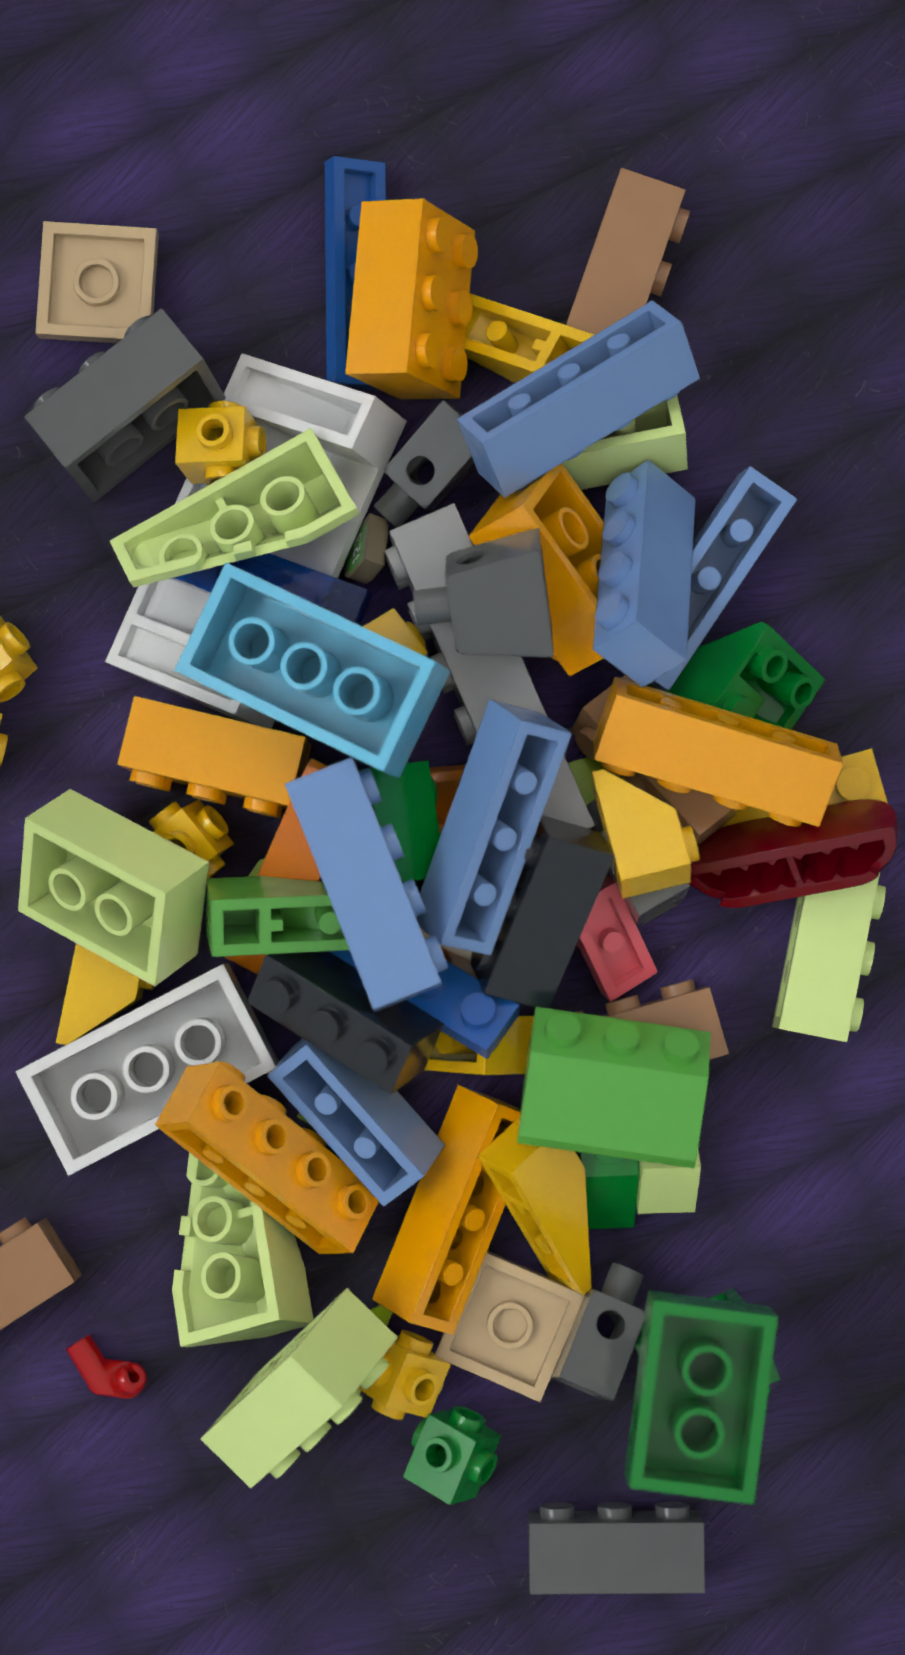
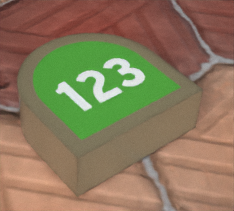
M369 513L362 522L344 563V575L346 578L367 584L385 566L386 554L384 550L387 547L389 529L386 518Z

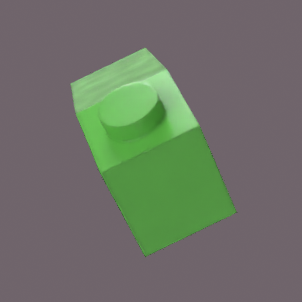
M268 876L207 878L205 891L206 935L212 957L350 950L323 882Z

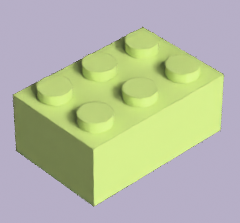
M69 789L25 818L18 911L147 983L156 986L198 954L209 862Z
M346 1288L253 1376L201 1437V1440L250 1488L269 1472L276 1479L279 1478L301 1454L297 1449L298 1446L308 1452L331 1428L327 1420L331 1418L339 1425L358 1406L363 1398L358 1394L357 1388L361 1385L365 1390L368 1389L388 1368L390 1363L383 1356L398 1337Z

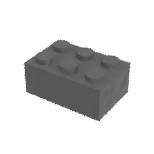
M161 308L152 316L141 317L132 323L126 330L124 338L108 351L98 352L89 357L80 367L79 373L61 388H53L42 394L35 402L33 410L24 417L94 503L177 438L178 409L208 408L210 403L223 401L226 397L202 356Z

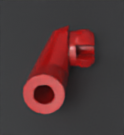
M91 1334L65 1349L88 1388L94 1394L119 1399H131L136 1397L146 1385L147 1374L140 1364L104 1358Z

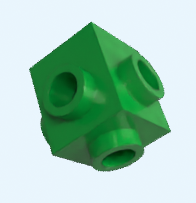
M454 1406L453 1409L428 1414L427 1418H424L419 1423L413 1434L412 1446L414 1451L403 1477L449 1505L476 1498L480 1486L489 1480L496 1468L498 1456L494 1452L501 1434L485 1426L486 1420L481 1414L463 1406Z

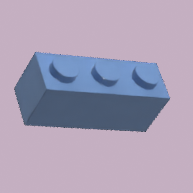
M303 1038L291 1047L267 1075L383 1206L423 1178L445 1146L397 1091L389 1094Z

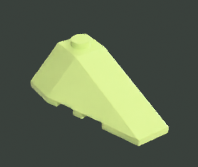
M310 428L110 540V543L129 582L133 587H138L224 565L225 563H232L306 544L360 513L315 433Z
M189 1153L186 1176L192 1183L188 1215L181 1216L179 1235L185 1236L181 1270H174L172 1285L180 1347L264 1338L307 1326L313 1320L305 1266L295 1235Z

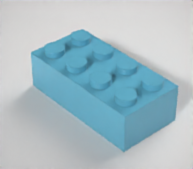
M225 563L174 671L397 778H400L451 672L426 656L228 563Z

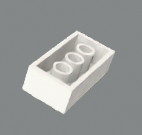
M229 963L222 964L15 1071L68 1176L158 1130L159 1128L155 1126V1123L187 1066L214 1063L215 1061L226 1062L238 1068L245 1075L244 1082L248 1083L271 1071L278 1064L279 1060L251 1005L247 1003L248 1000Z

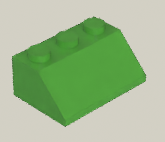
M535 1007L527 1050L517 1143L694 1169L709 1076L711 1032Z

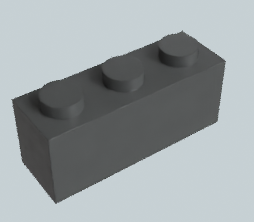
M678 1501L656 1503L655 1510L632 1511V1504L626 1502L599 1503L597 1511H574V1505L566 1502L543 1503L540 1505V1511H528L529 1593H705L704 1521L699 1510H690V1504Z

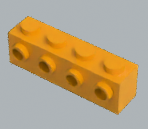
M618 677L614 678L593 739L594 760L601 761V765L612 773L628 777L634 776L635 772L657 778V782L661 786L678 793H689L691 789L713 795V799L725 807L744 810L746 806H751L767 811L768 815L775 821L793 827L801 826L802 822L820 826L843 765L836 743L648 686L641 687L637 683Z
M222 1061L187 1066L155 1126L318 1254L354 1253L379 1201L343 1160H340L326 1148L327 1143L319 1134L312 1130L301 1128L285 1115L287 1112L286 1108L280 1102L269 1096L260 1095L245 1083V1075L235 1066Z
M460 1085L457 1086L438 1133V1138L445 1146L425 1176L418 1183L372 1300L409 1323L454 1335L506 1205L477 1156L520 1116V1109L500 1099Z

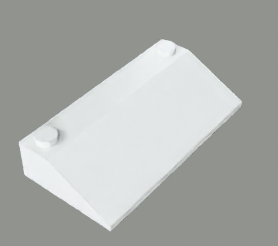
M241 354L224 392L226 399L223 401H231L241 406H246L258 426H263L265 430L267 452L312 428L360 514L309 543L228 564L319 607L325 608L382 479L384 469L389 463L407 421L376 396ZM186 478L176 503L208 485L205 483L191 484ZM224 565L138 586L105 662L245 723L271 729L275 719L174 671Z

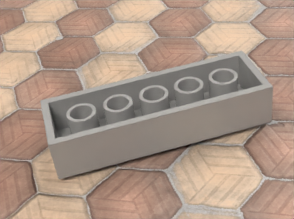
M453 503L391 530L392 547L384 550L398 589L409 586L413 595V590L446 586V556L454 551L472 547L473 545ZM414 601L407 603L412 622L419 630L420 635L423 636L424 641L432 638L438 654L431 656V659L451 671L442 691L444 694L452 690L455 691L461 707L454 710V718L467 746L475 741L489 699L537 711L547 717L521 656L461 654L456 651L452 622L418 626ZM563 756L542 815L591 829L595 825L565 756Z

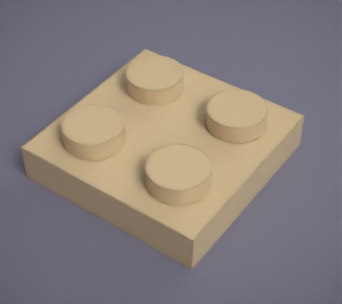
M43 221L35 332L38 338L118 343L124 338L126 330L132 323L141 317L152 316L154 313L159 240L157 228Z
M487 1251L454 1335L443 1332L434 1354L448 1363L541 1402L586 1295L583 1296L550 1277Z

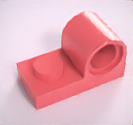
M606 875L576 946L580 949L600 993L612 1002L658 971L625 900L621 898L618 886L612 878Z

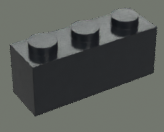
M542 815L531 847L526 850L524 856L526 860L491 955L472 952L471 967L484 994L532 1007L550 1008L613 861L614 854L601 832Z
M329 951L266 954L247 1001L256 1009L389 1094L394 1093L424 1071L444 1026V1023L407 1000L375 1012L358 969Z

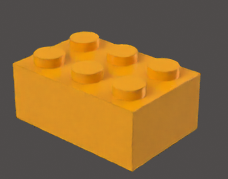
M425 199L361 202L345 374L398 399H460L461 381L467 373V356L464 351L466 325L470 322L473 312L472 299L469 294L471 271L478 257L475 230Z
M561 463L535 479L524 489L515 491L506 498L500 494L468 537L475 546L539 528L553 630L554 656H551V658L559 661L566 673L571 676L603 659L600 654L593 650L604 522Z
M134 696L117 765L131 771L129 780L136 782L138 785L170 792L172 782L188 785L186 794L191 795L193 798L225 805L227 795L245 799L243 808L247 809V811L281 818L282 809H287L291 801L285 783L302 777L308 763L312 745L303 736Z

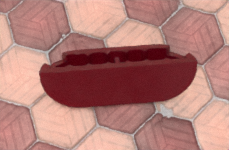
M859 799L827 805L819 827L804 822L799 827L788 826L775 821L771 817L722 827L697 846L699 860L691 862V882L688 884L706 895L720 899L719 906L740 908L869 883L878 877L880 870L889 863L895 853L899 833L895 810L891 805L880 800Z

